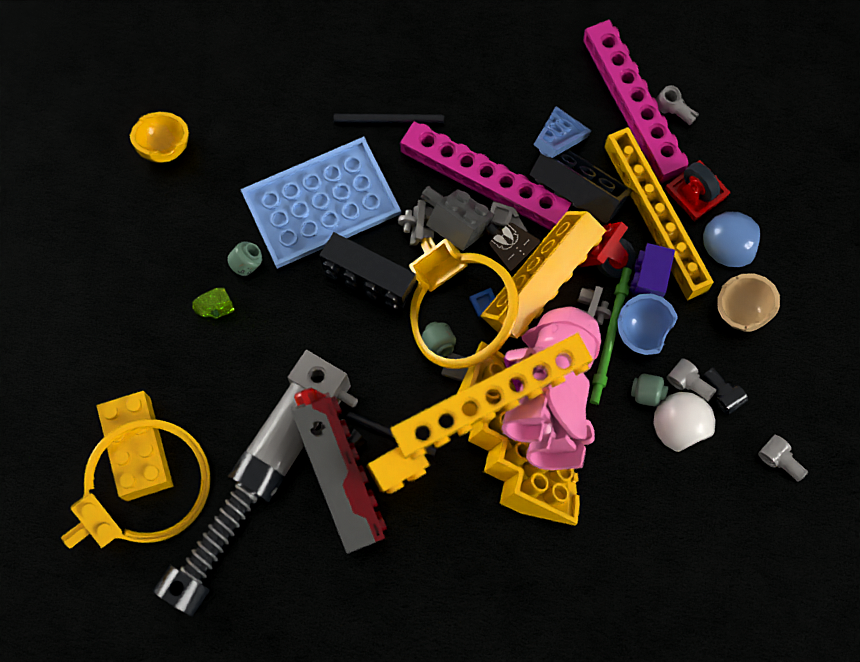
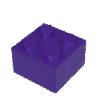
M647 243L645 250L639 251L638 259L636 258L633 268L635 273L629 286V293L632 294L631 299L639 294L650 293L664 297L675 254L674 249Z

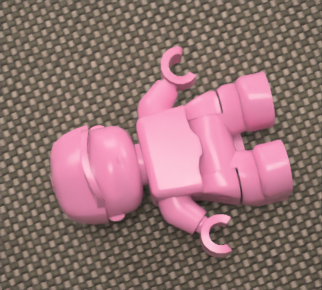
M575 307L553 309L542 316L537 326L527 330L522 336V340L529 348L508 351L505 357L510 362L516 361L519 363L579 332L593 358V361L588 364L589 368H591L594 359L598 357L601 345L598 323L592 316ZM558 356L556 358V364L560 368L569 367V361L566 357ZM542 368L533 369L532 374L535 379L544 380L546 378V372ZM574 372L565 376L567 381L552 388L551 384L542 388L543 393L529 400L528 396L520 399L519 406L505 413L502 424L503 433L515 441L530 442L526 458L533 466L544 470L582 468L586 451L584 445L591 444L595 437L592 423L586 420L585 408L590 382L584 375L585 372L575 376Z

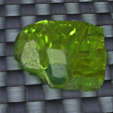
M224 287L215 288L200 295L193 301L195 313L202 317L210 316L217 319L235 311Z

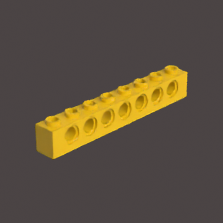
M629 127L608 135L605 149L624 185L632 189L630 196L656 244L675 250L671 272L686 300L688 301L708 292L714 282Z
M579 332L390 429L405 459L411 457L414 460L426 454L425 448L433 444L437 448L449 442L448 437L458 432L459 436L473 429L472 424L480 420L484 424L496 418L495 412L503 408L506 412L520 405V399L528 396L529 400L539 396L543 393L542 388L550 384L554 388L567 381L565 376L573 372L575 376L582 374L590 369L588 364L593 361V358ZM558 356L566 357L569 361V367L560 368L556 364V358ZM542 368L546 372V378L544 380L535 379L532 374L533 369ZM515 379L521 381L523 390L521 392H513L509 387V382ZM491 391L497 392L500 396V402L497 404L488 403L485 397L486 394ZM467 403H472L476 406L477 413L471 417L466 416L462 412V407ZM443 415L451 416L454 420L453 426L448 429L442 428L438 423L440 417ZM420 427L428 428L431 433L430 437L425 441H420L415 437V432Z

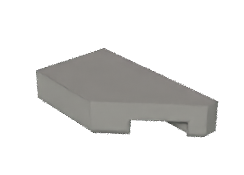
M493 201L490 212L495 215L491 223L494 222L499 228L503 229L511 222L527 232L514 207Z

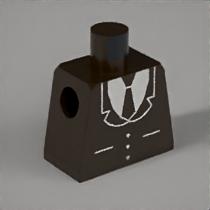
M493 222L484 231L492 239L488 243L489 254L509 272L511 277L541 243L539 239L511 222L502 230Z

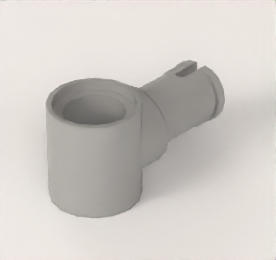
M666 86L656 97L658 110L661 113H675L688 125L698 116L697 112L683 103L684 100L681 99V92L675 86Z
M681 359L667 376V380L679 390L686 388L688 391L691 389L706 401H709L716 392L715 388L699 378L700 375L696 366L686 359Z
M774 435L758 453L759 457L771 467H782L797 482L802 480L808 471L792 457L793 454L790 452L791 446L782 437Z

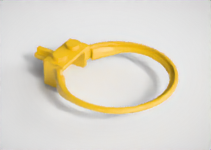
M432 237L428 239L423 238L421 246L425 254L409 265L411 271L416 273V280L418 281L410 306V320L415 341L424 356L441 367L463 369L480 364L494 355L503 346L514 328L519 308L518 291L515 282L502 265L489 257L477 253H461L446 238L437 245ZM467 263H478L488 266L502 278L508 292V312L502 329L486 348L470 357L447 359L436 355L423 342L418 327L419 309L428 289L432 292L467 267Z
M145 419L132 421L117 427L107 434L93 450L85 470L84 496L71 506V510L81 522L64 534L61 539L71 549L91 534L101 548H103L115 538L138 543L162 541L179 534L198 517L209 494L210 469L203 449L187 431L166 421ZM157 428L177 435L192 449L200 466L201 487L193 508L186 517L168 529L151 533L125 529L123 534L122 530L96 497L89 493V489H94V472L101 454L116 438L132 430Z

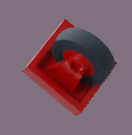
M701 160L691 164L680 176L665 187L670 196L694 221H697L730 194V191Z
M623 222L602 225L606 231L601 236V242L591 248L587 253V259L578 266L596 265L597 269L604 276L618 279L621 278L623 268L633 270L636 255L634 248L627 240L621 238L628 227Z

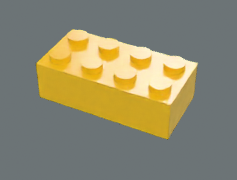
M144 391L97 405L104 437L117 427L132 421L156 420L151 398ZM141 428L132 430L119 436L107 446L118 495L123 500L130 501L173 487L159 429Z
M397 447L369 463L366 468L379 491H386L387 494H390L403 487L402 481L406 478L409 482L427 473L424 468L429 466V463L424 455L414 460L411 457L405 459L400 447Z

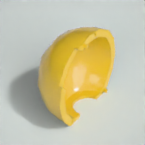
M156 112L139 118V121L133 126L129 135L134 149L140 156L153 162L164 163L182 154L188 142L189 132L187 124L180 117L172 113Z

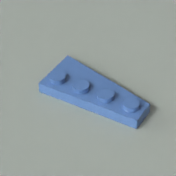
M555 107L536 139L534 146L539 148L543 155L553 158L585 140L591 130L558 107Z

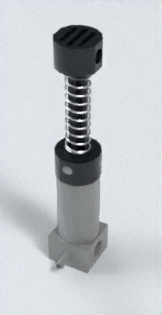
M305 350L287 377L291 385L247 451H244L228 475L235 482L237 490L231 492L233 496L230 500H225L227 505L225 508H220L221 514L219 517H214L216 521L213 525H209V532L203 533L205 538L202 542H197L199 547L197 550H192L193 556L186 558L187 565L180 567L181 569L169 565L153 589V592L190 616L195 614L210 589L202 584L201 578H206L205 572L207 569H212L210 566L212 561H218L216 555L218 552H223L222 546L224 544H229L227 541L228 537L234 536L232 531L235 527H240L238 522L240 519H245V511L251 510L249 505L256 503L257 499H262L267 503L270 502L285 479L284 476L305 446L291 412V406L296 405L295 394L312 387L322 393L329 392L330 397L336 396L338 404L343 401L351 407H355L358 402L357 398L347 393L351 387L347 373L308 350ZM316 421L313 423V430L317 428L320 421ZM184 586L183 593L179 595L180 588Z

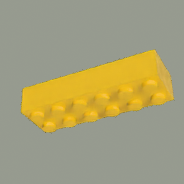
M567 211L512 277L518 291L519 308L514 328L509 337L518 338L525 334L531 321L541 315L545 304L558 294L559 287L572 277L573 270L577 265L582 264L587 259V253L591 248L601 242V236L606 230L588 211ZM506 286L480 315L498 333L504 325L508 312V292Z

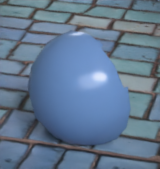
M724 212L715 216L706 225L703 233V244L708 254L716 262L728 267H742L750 264L755 258L760 240V228L751 217L740 212Z
M651 293L639 294L628 300L622 307L617 318L618 333L622 341L634 352L644 355L658 354L664 346L666 335L674 327L678 319L673 306L663 297Z

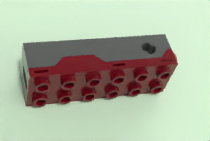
M312 387L297 392L294 396L296 405L291 406V412L346 552L350 553L384 539L382 531L387 529L380 510L374 511V507L378 505L372 489L365 488L364 484L369 483L363 466L356 465L355 461L360 458L354 443L348 444L346 439L351 435L345 420L339 421L337 414L341 413V409L336 396L330 397L329 392L322 393ZM314 422H322L320 430L312 429Z

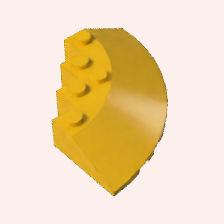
M482 341L475 354L486 348L488 344ZM497 351L484 362L469 367L458 393L507 369L503 360L505 355ZM510 381V382H509V387H510V389H511L513 392H517L516 389H515V386H514L513 382ZM491 391L485 396L490 404L500 402V396L497 392ZM467 403L462 407V412L466 416L471 417L477 413V408L474 404ZM504 408L495 412L496 418L484 424L481 420L472 424L473 429L470 431L468 441L489 451L484 472L504 482L500 504L521 514L574 526L577 524L579 495H577L576 482H578V473H575L574 469L544 470L529 463L526 455L530 442L515 441L506 436L502 431V424L506 413Z

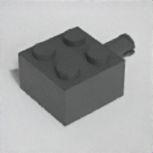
M428 186L421 195V199L435 207L426 225L462 251L484 236V231L490 225L495 215L485 205L479 204L468 193L459 189L449 196L443 197Z

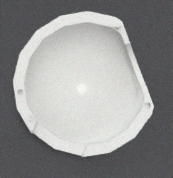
M678 392L667 396L666 400L660 402L654 412L653 424L657 436L664 445L679 452L713 436L716 420L712 408L705 399L694 393Z

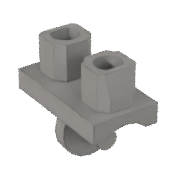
M424 200L418 201V206H415L413 209V216L412 210H406L405 215L398 218V224L404 226L405 233H410L411 230L410 246H417L419 242L422 243L423 238H434V230L423 227L424 222H428L434 208L426 206V201Z
M596 286L595 291L582 288L578 302L589 305L588 311H582L593 318L595 315L597 323L602 325L604 319H610L612 311L607 309L608 302L602 301L601 307L598 306L603 288Z

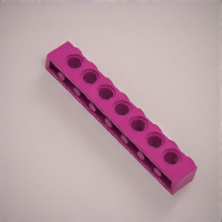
M610 20L586 28L583 41L658 182L662 184L677 178L688 166L687 156L685 153H681L676 136L671 134L668 129V122L664 116H661L656 99L649 94L648 85L644 79H641L637 64L630 59L627 46L622 44L619 38L618 29L615 26L613 27ZM642 117H648L650 120H645ZM652 135H657L660 138H654ZM661 153H666L670 157H664Z
M413 122L400 142L401 153L495 202L514 207L518 214L549 230H552L563 215L570 211L572 203L568 199L555 195L543 185H536L530 182L522 174H515L509 171L502 164L497 165L483 154H476L470 151L466 145L451 141L445 134H438L425 124ZM426 143L432 144L431 147H425L423 145ZM444 153H450L452 156L444 157L442 155ZM469 163L472 166L463 167L462 164ZM488 173L491 176L488 178H484L481 176V174ZM507 183L511 187L503 188L501 184ZM526 193L529 194L531 197L522 198L520 195ZM548 204L550 208L544 209L540 205Z

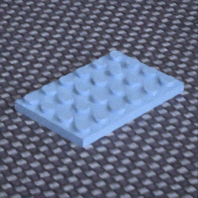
M364 137L241 189L277 269L323 249L333 232L348 238L401 215V210Z

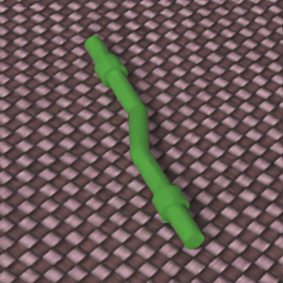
M623 268L620 282L616 285L614 292L616 298L597 374H594L592 385L594 386L589 401L592 404H599L602 389L606 387L608 379L606 373L618 329L617 318L630 291L628 285L632 270L629 268Z

